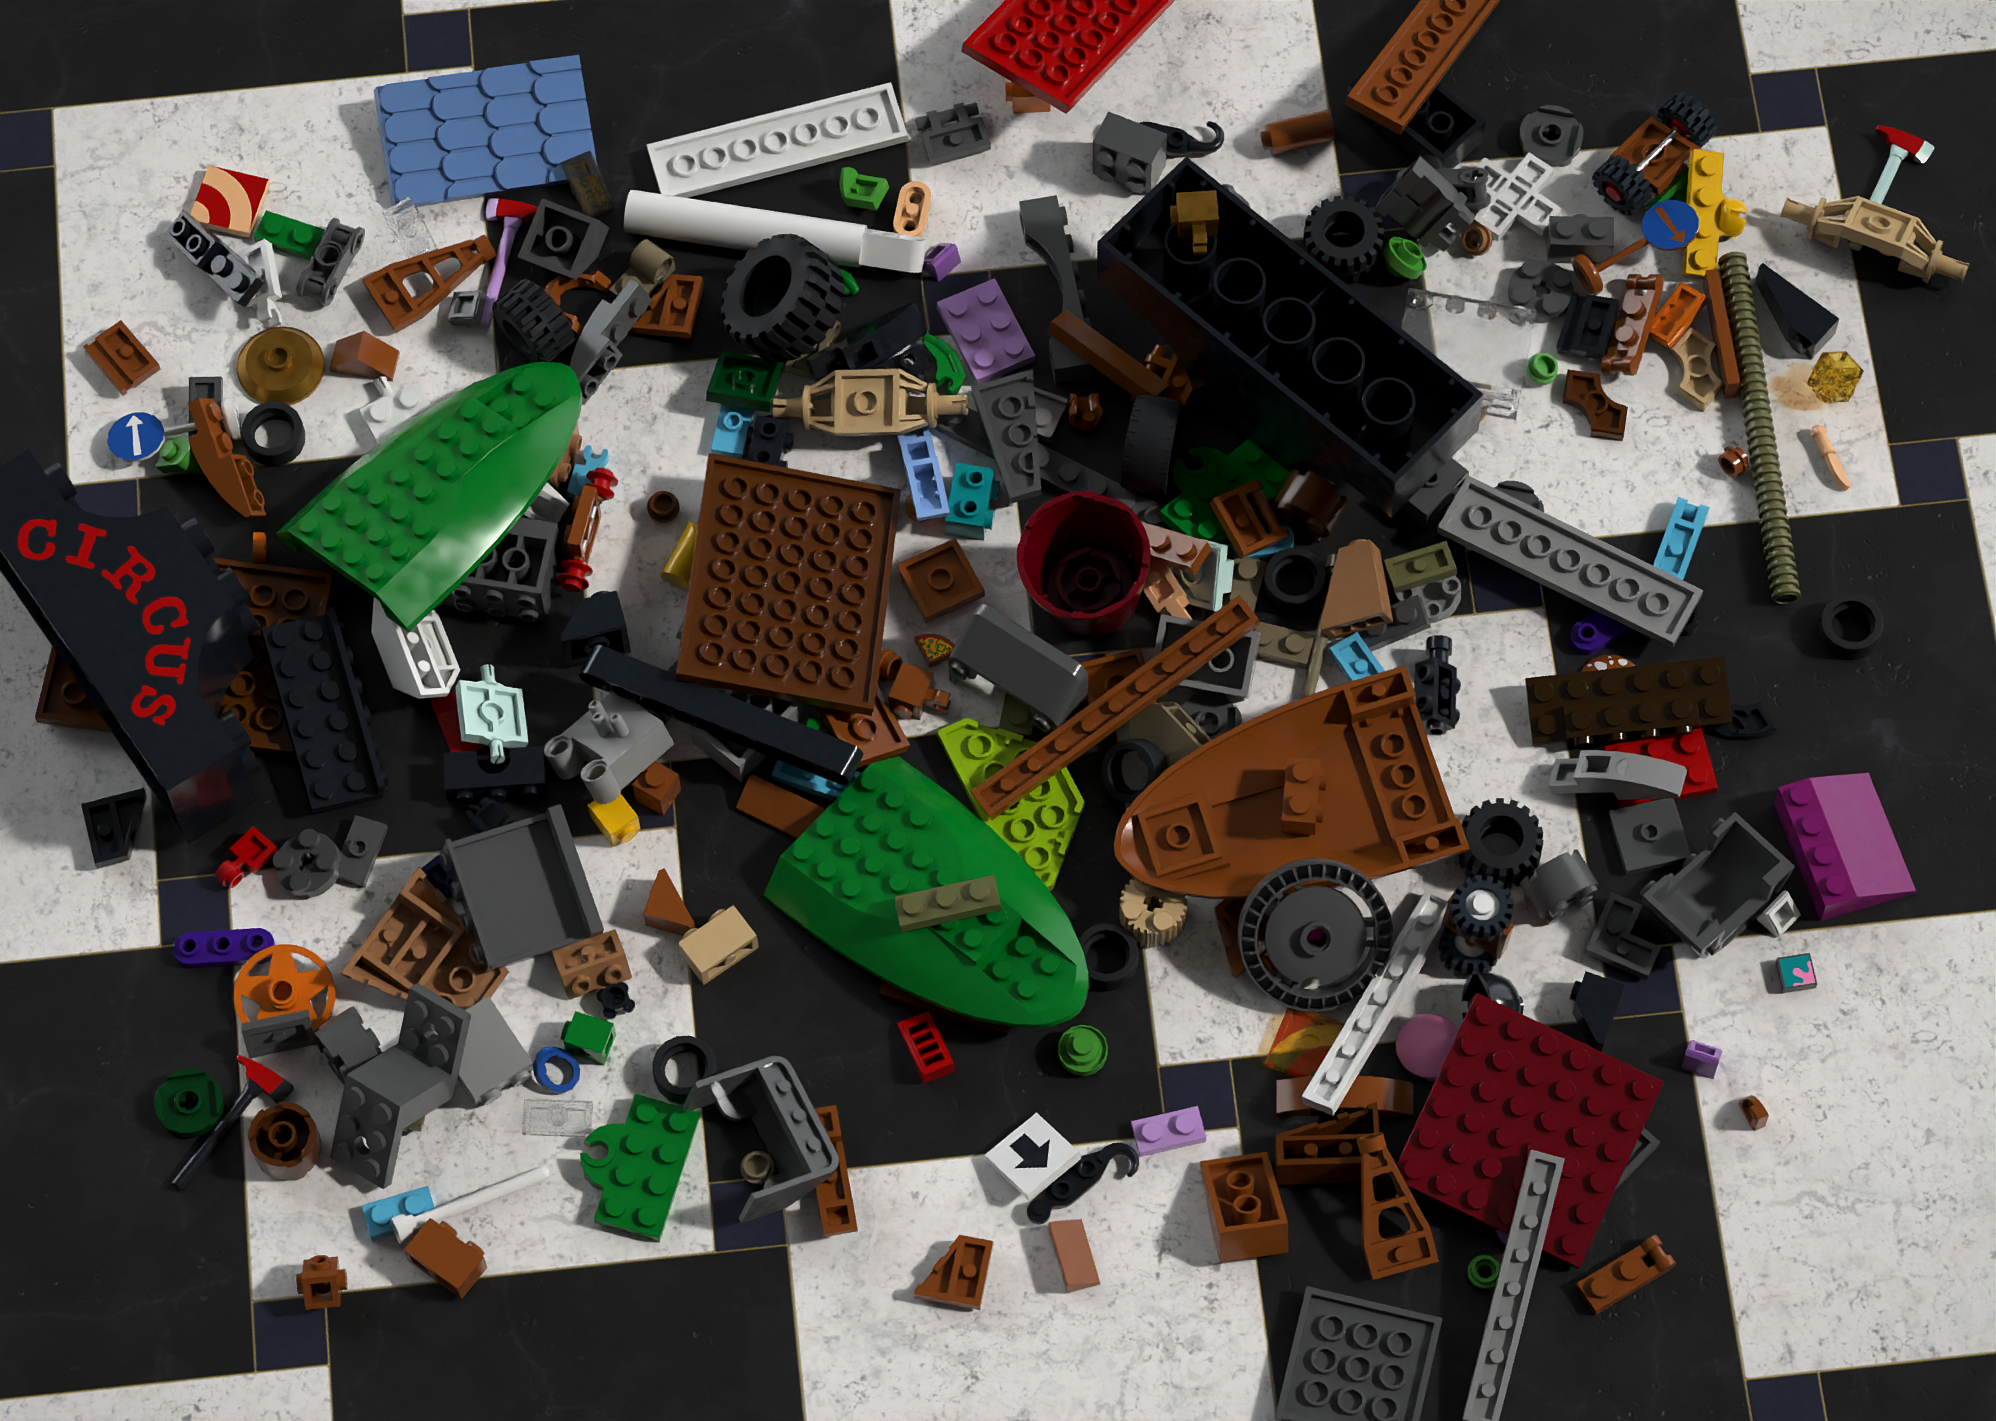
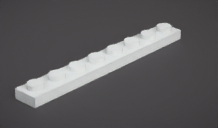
M1427 887L1395 940L1390 959L1383 974L1378 976L1381 970L1380 966L1375 974L1376 978L1371 980L1303 1093V1104L1334 1116L1442 935L1445 926L1441 924L1448 900L1451 897L1450 895Z

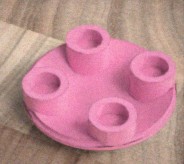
M1437 1014L1415 1016L1401 1027L1397 1035L1396 1055L1409 1072L1428 1081H1435L1459 1029L1452 1021Z

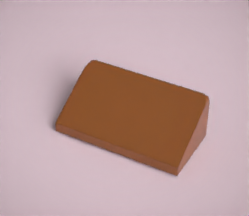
M1082 1219L1049 1222L1048 1230L1066 1292L1070 1293L1100 1285Z

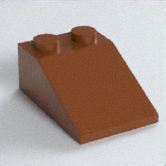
M1268 1152L1200 1161L1211 1228L1220 1262L1288 1253V1221Z

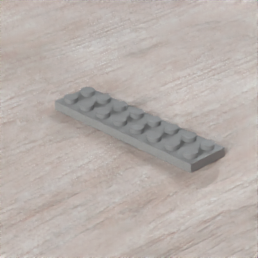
M1470 476L1466 477L1437 527V533L1671 648L1674 647L1703 594L1702 589Z

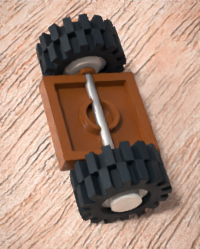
M1476 875L1474 881H1471L1470 877L1465 879L1464 884H1459L1448 900L1441 924L1445 926V929L1441 935L1438 951H1441L1439 956L1441 962L1444 960L1446 962L1444 967L1448 971L1453 968V975L1459 977L1460 973L1465 974L1464 979H1468L1472 974L1489 973L1507 949L1514 927L1510 923L1514 910L1513 898L1510 899V890L1508 888L1503 889L1504 883L1498 880L1497 884L1493 883V877L1487 876L1486 880H1482V875Z

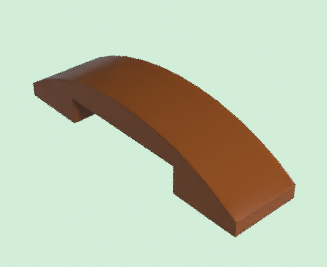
M1357 1075L1336 1112H1357L1366 1109L1367 1105L1377 1102L1379 1117L1413 1118V1083L1390 1078ZM1314 1076L1276 1081V1115L1311 1116V1111L1322 1112L1303 1104L1302 1095Z
M837 1106L814 1108L839 1156V1164L833 1175L815 1188L823 1235L828 1237L857 1232L858 1227Z

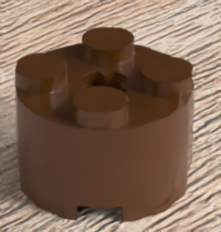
M1293 469L1277 494L1272 506L1280 523L1288 527L1293 525L1303 530L1302 535L1306 539L1319 543L1322 537L1326 538L1331 534L1348 504V499L1346 495H1342L1340 498L1334 493L1337 486L1327 479L1310 471H1307L1306 475L1302 476L1299 475L1297 469Z
M279 1102V1105L271 1106L265 1111L263 1109L260 1110L251 1121L248 1132L250 1148L258 1166L269 1176L282 1180H299L304 1178L307 1172L319 1160L322 1148L320 1134L309 1112L298 1104ZM288 1138H291L290 1141H288L287 1143L279 1144L280 1141L286 1142Z

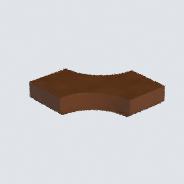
M1568 369L1563 403L1576 407L1585 415L1590 424L1591 436L1623 441L1628 407L1614 402L1605 394L1601 386L1600 374Z

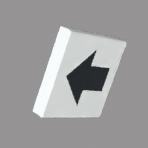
M1037 1112L985 1154L987 1162L1028 1201H1031L1082 1159L1080 1153Z

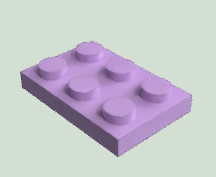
M995 278L937 302V310L976 385L1035 362V354Z

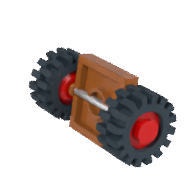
M1684 92L1676 93L1658 110V120L1652 116L1649 117L1593 173V185L1599 188L1597 190L1598 194L1605 197L1603 200L1606 203L1610 202L1612 204L1611 207L1615 211L1619 209L1621 214L1624 215L1626 213L1627 216H1631L1652 197L1651 192L1659 196L1689 166L1690 151L1693 149L1700 150L1716 134L1717 125L1713 123L1715 119L1713 116L1708 115L1710 111L1707 108L1703 109L1701 107L1702 103L1699 100L1697 102L1694 101L1692 95L1687 96Z

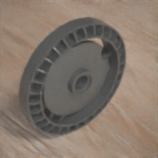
M1300 859L1284 864L1270 872L1249 894L1239 918L1238 946L1242 962L1249 977L1270 999L1285 1007L1299 1011H1329L1346 1006L1362 997L1371 980L1376 978L1375 974L1380 966L1381 970L1378 976L1383 974L1392 951L1393 924L1390 911L1381 892L1361 871L1333 859ZM1322 880L1341 884L1354 891L1363 899L1369 907L1372 917H1363L1355 902L1337 889L1326 886L1303 887L1301 883ZM1291 886L1295 887V891L1284 896L1283 891ZM1277 897L1279 902L1271 911L1265 927L1266 950L1272 963L1277 968L1274 974H1272L1259 956L1257 933L1265 910ZM1366 927H1373V937H1367ZM1313 929L1324 931L1321 939L1317 941H1310L1307 939V936ZM1365 947H1371L1364 962L1349 978L1327 988H1300L1303 981L1308 977L1318 978L1321 985L1343 978L1357 965ZM1283 976L1292 980L1290 985L1281 981Z

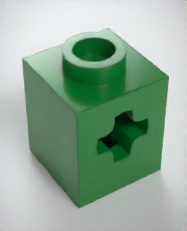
M575 1011L572 1021L567 1020L561 1033V1040H564L565 1050L574 1056L601 1065H605L616 1037L614 1023Z

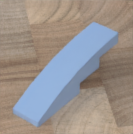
M926 426L902 435H896L917 520L923 521L949 516L950 510L929 427Z

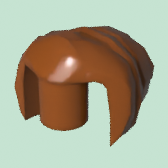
M1091 393L1088 397H1077L1076 394H1070V424L1081 431L1091 430L1098 426L1104 418V409L1101 407L1098 393Z

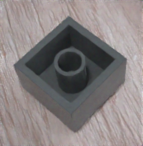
M1108 111L1093 141V174L1103 181H1114L1122 184L1132 192L1147 194L1156 186L1166 166L1167 134Z

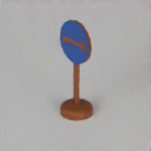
M1664 200L1656 203L1646 211L1642 219L1641 230L1644 238L1595 266L1584 254L1571 258L1574 272L1584 289L1590 295L1596 296L1600 294L1603 290V283L1599 272L1647 244L1662 251H1676L1689 245L1699 231V218L1695 210L1687 203L1678 200Z

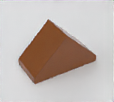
M362 331L336 341L329 370L330 372L373 379L379 378V380H381L380 377L385 376L387 381L393 382L400 352L366 331Z
M665 868L659 870L643 913L645 925L683 936L687 931L695 928V923Z

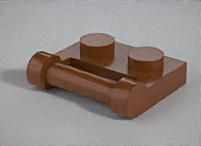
M1260 479L1253 480L1214 497L1209 502L1240 559L1272 545L1280 544L1291 536L1288 529L1282 527L1262 491L1264 487ZM1247 497H1251L1270 533L1267 534Z

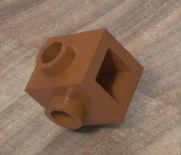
M317 1255L308 1260H303L302 1273L296 1274L298 1294L304 1295L305 1310L340 1306L342 1290L348 1289L346 1269H340L338 1257Z

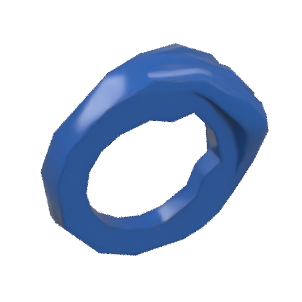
M553 1046L544 1047L536 1054L533 1063V1073L537 1082L542 1087L557 1094H563L574 1089L580 1079V1068L572 1053ZM556 1056L570 1064L572 1078L567 1084L557 1085L550 1081L546 1074L547 1068L545 1066L549 1058Z

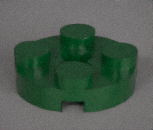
M191 1068L176 1071L168 1076V1080L162 1085L161 1089L159 1086L154 1098L155 1112L168 1133L189 1138L197 1137L213 1130L220 1121L224 1110V1096L215 1079L213 1080L212 1077L199 1069ZM187 1096H192L194 1101H198V1104L192 1110L180 1107V1103L186 1102Z

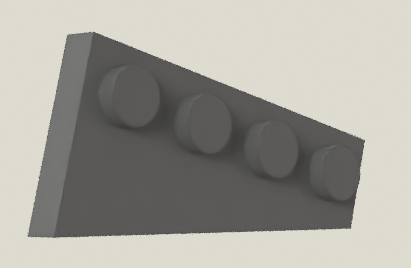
M1033 369L971 386V394L1010 504L1041 495Z

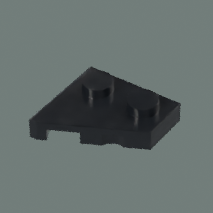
M144 788L81 804L96 868L130 860L147 799Z

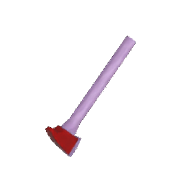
M491 198L487 201V220L504 221V230L486 291L487 298L481 323L478 324L482 328L490 327L493 317L492 305L498 299L515 234L522 223H527L534 218L538 209L536 206L500 198Z

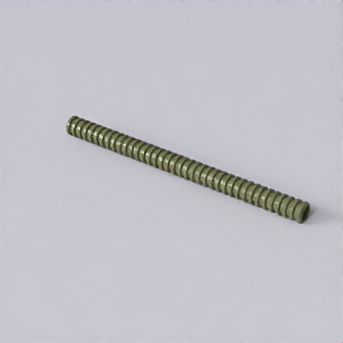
M1729 252L1722 255L1718 263L1720 265V274L1722 275L1721 282L1723 284V292L1725 293V306L1728 311L1727 316L1740 378L1739 396L1742 400V416L1745 418L1744 426L1746 427V441L1749 445V460L1752 464V479L1755 482L1753 485L1756 491L1755 498L1758 500L1756 505L1759 509L1758 516L1760 518L1759 524L1762 528V543L1765 546L1764 554L1766 555L1765 562L1768 565L1766 568L1769 574L1768 581L1771 583L1769 588L1772 592L1771 599L1773 602L1788 604L1799 599L1801 592L1798 589L1799 582L1796 580L1798 573L1795 571V555L1792 552L1794 548L1792 543H1790L1792 541V536L1789 534L1791 529L1788 525L1789 518L1787 516V507L1785 506L1786 499L1783 497L1785 492L1782 488L1783 481L1781 479L1782 473L1779 469V454L1776 451V436L1773 433L1775 430L1772 424L1773 417L1770 415L1772 410L1769 406V391L1766 388V373L1763 370L1765 366L1762 361V347L1759 343V329L1756 325L1757 318L1752 298V285L1749 281V266L1746 254L1742 252Z

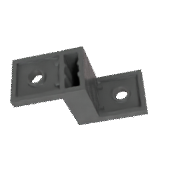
M419 983L409 988L398 1044L346 1075L330 1158L381 1189H385L392 1184L403 1129L454 1098L471 1019L470 1013ZM431 1023L434 1024L435 1031L438 1035H436L431 1028ZM362 1137L366 1139L368 1148L365 1146Z

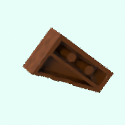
M1377 1102L1367 1105L1366 1109L1351 1114L1347 1112L1338 1114L1336 1119L1317 1124V1122L1277 1134L1275 1139L1277 1185L1361 1183V1154L1356 1139L1379 1132ZM1380 1150L1369 1153V1156H1377ZM1380 1175L1374 1176L1372 1182H1380Z

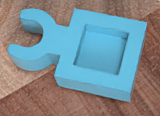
M590 445L585 447L583 452L585 465L575 464L567 489L568 498L575 499V496H581L583 486L591 483L586 477L587 472L596 468H604L608 464L609 455L607 449H603L601 457L594 459L591 457L592 447Z

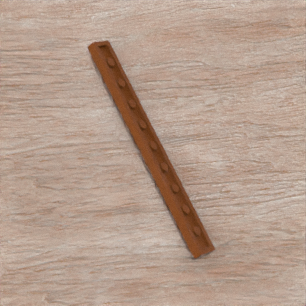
M1238 595L971 791L972 796L991 821L1260 625L1258 617L1241 596Z

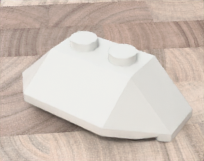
M374 598L371 632L392 687L416 698L447 696L460 672V668L438 613L433 609L410 632H407L386 617L380 601Z

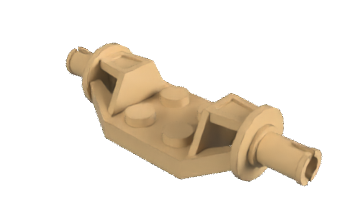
M1860 196L1826 203L1827 199L1822 197L1818 206L1815 205L1814 208L1791 200L1788 197L1785 201L1780 217L1807 225L1808 233L1806 239L1810 241L1812 238H1815L1837 248L1843 237L1853 244L1865 245L1876 249L1883 255L1901 258L1898 271L1921 277L1925 283H1928L1931 275L1935 273L1952 278L1960 283L1965 278L1969 263L1942 255L1943 241L1938 240L1936 242L1918 217ZM1844 215L1843 218L1827 217V216ZM1916 241L1929 254V256L1925 254L1923 251H1921L1918 247H1916L1914 245V242Z
M901 369L835 370L811 386L805 385L802 398H774L773 406L775 408H773V417L802 418L806 430L814 428L834 436L902 435L926 426L936 428L939 415H967L968 396L967 394L939 396L935 383L928 384ZM909 391L927 394V398L909 396ZM831 392V398L814 401V397Z

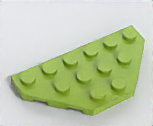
M964 718L937 730V737L978 817L1021 856L1049 891L1053 890L1084 809V800L1067 767L1060 770L991 821L974 799L971 791L1034 746L1036 742L1024 739L1023 735L1001 728L996 730L980 725L979 721L970 718Z

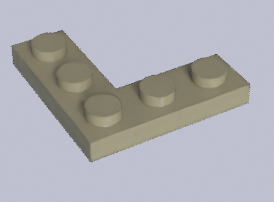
M1236 554L1234 558L1231 592L1224 594L1222 607L1240 595L1254 612L1264 580L1265 567L1268 562L1250 557L1240 559L1238 554ZM1260 622V625L1251 630L1261 633L1258 658L1307 669L1315 635Z

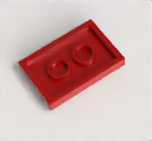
M1702 728L1693 729L1694 733L1686 735L1670 733L1656 738L1639 739L1604 746L1603 751L1633 753L1684 766L1687 769L1680 798H1674L1675 801L1717 793L1718 786ZM1615 795L1618 809L1655 800H1660H1618V798Z

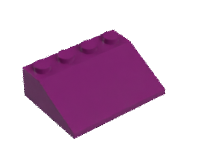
M1869 773L1814 777L1778 787L1774 805L1820 921L1916 893Z

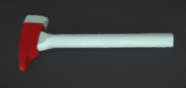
M1877 125L1875 132L1883 136L1887 146L1891 148L1889 159L1870 198L1871 201L1882 204L1902 160L1907 156L1920 164H1924L1932 154L1934 146L1907 132ZM1849 243L1850 248L1857 251L1861 250L1863 246Z

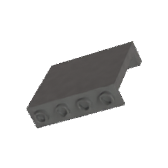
M561 804L549 807L546 813L453 842H451L450 838L445 840L443 851H440L441 862L445 871L450 870L454 882L450 883L452 894L456 902L461 901L465 911V914L461 915L462 923L466 933H472L476 944L472 946L473 955L478 966L483 964L485 973L551 953L555 949L603 933L604 928Z

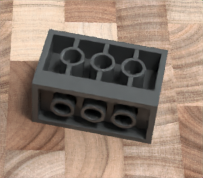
M521 517L492 552L437 607L441 605L452 606L462 612L483 611L494 617L515 616L526 622L547 621L563 554L558 524Z

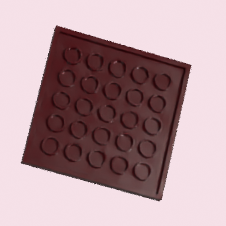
M1476 993L1396 1166L1409 1189L1492 1229L1509 1235L1530 1150L1564 1158L1542 1252L1579 1269L1664 1081Z

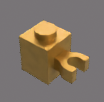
M1216 190L1176 193V206H1170L1171 226L1177 225L1178 238L1192 237L1194 255H1207V236L1218 235L1219 216Z

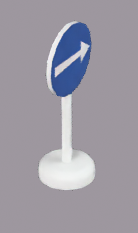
M235 396L226 397L222 400V425H225L226 432L231 440H243L242 420ZM135 412L121 417L113 424L108 432L107 443L111 453L117 459L125 462H140L156 454L163 445L166 436L196 431L197 429L195 423L164 429L161 421L154 415L145 412Z

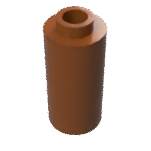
M1327 109L1265 124V131L1260 132L1264 150L1269 149L1272 155L1333 141L1335 138L1332 119Z

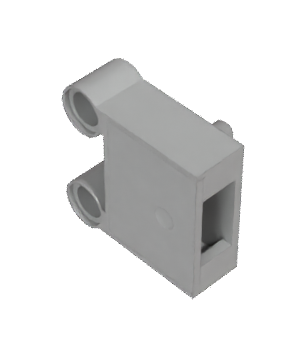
M610 693L601 701H591L588 705L589 711L561 735L549 740L544 747V754L556 775L564 780L571 779L581 772L583 782L594 801L598 804H607L615 800L626 785L675 744L660 719L635 703ZM586 760L589 763L584 767V761Z

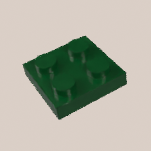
M721 351L707 388L706 401L770 412L783 374L784 362L775 363L759 357Z

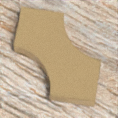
M1689 326L1673 345L1670 354L1676 358L1683 371V381L1679 386L1677 394L1704 412L1723 389L1724 384L1714 374L1710 362V357L1716 343Z

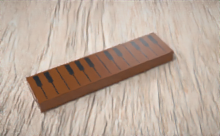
M1717 269L1706 270L1703 290L1704 295L1708 298L1706 306L1713 342L1716 343L1715 352L1720 379L1724 384V399L1736 398L1740 378L1720 275Z

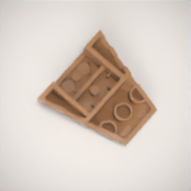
M418 867L340 975L407 1001L409 988L419 983L465 1011L487 996L491 998L509 971L506 967L485 973L483 964L477 965L472 951V946L476 945L472 933H466L461 915L455 912L446 901V897L438 888L436 889L426 878L427 875Z

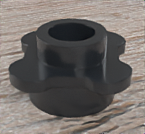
M626 983L611 984L597 992L596 997L599 1002H602L605 1018L614 1019L617 1014L623 1012L630 1013L634 1010L635 1002L628 995L629 987ZM618 998L619 1002L613 1003V999Z

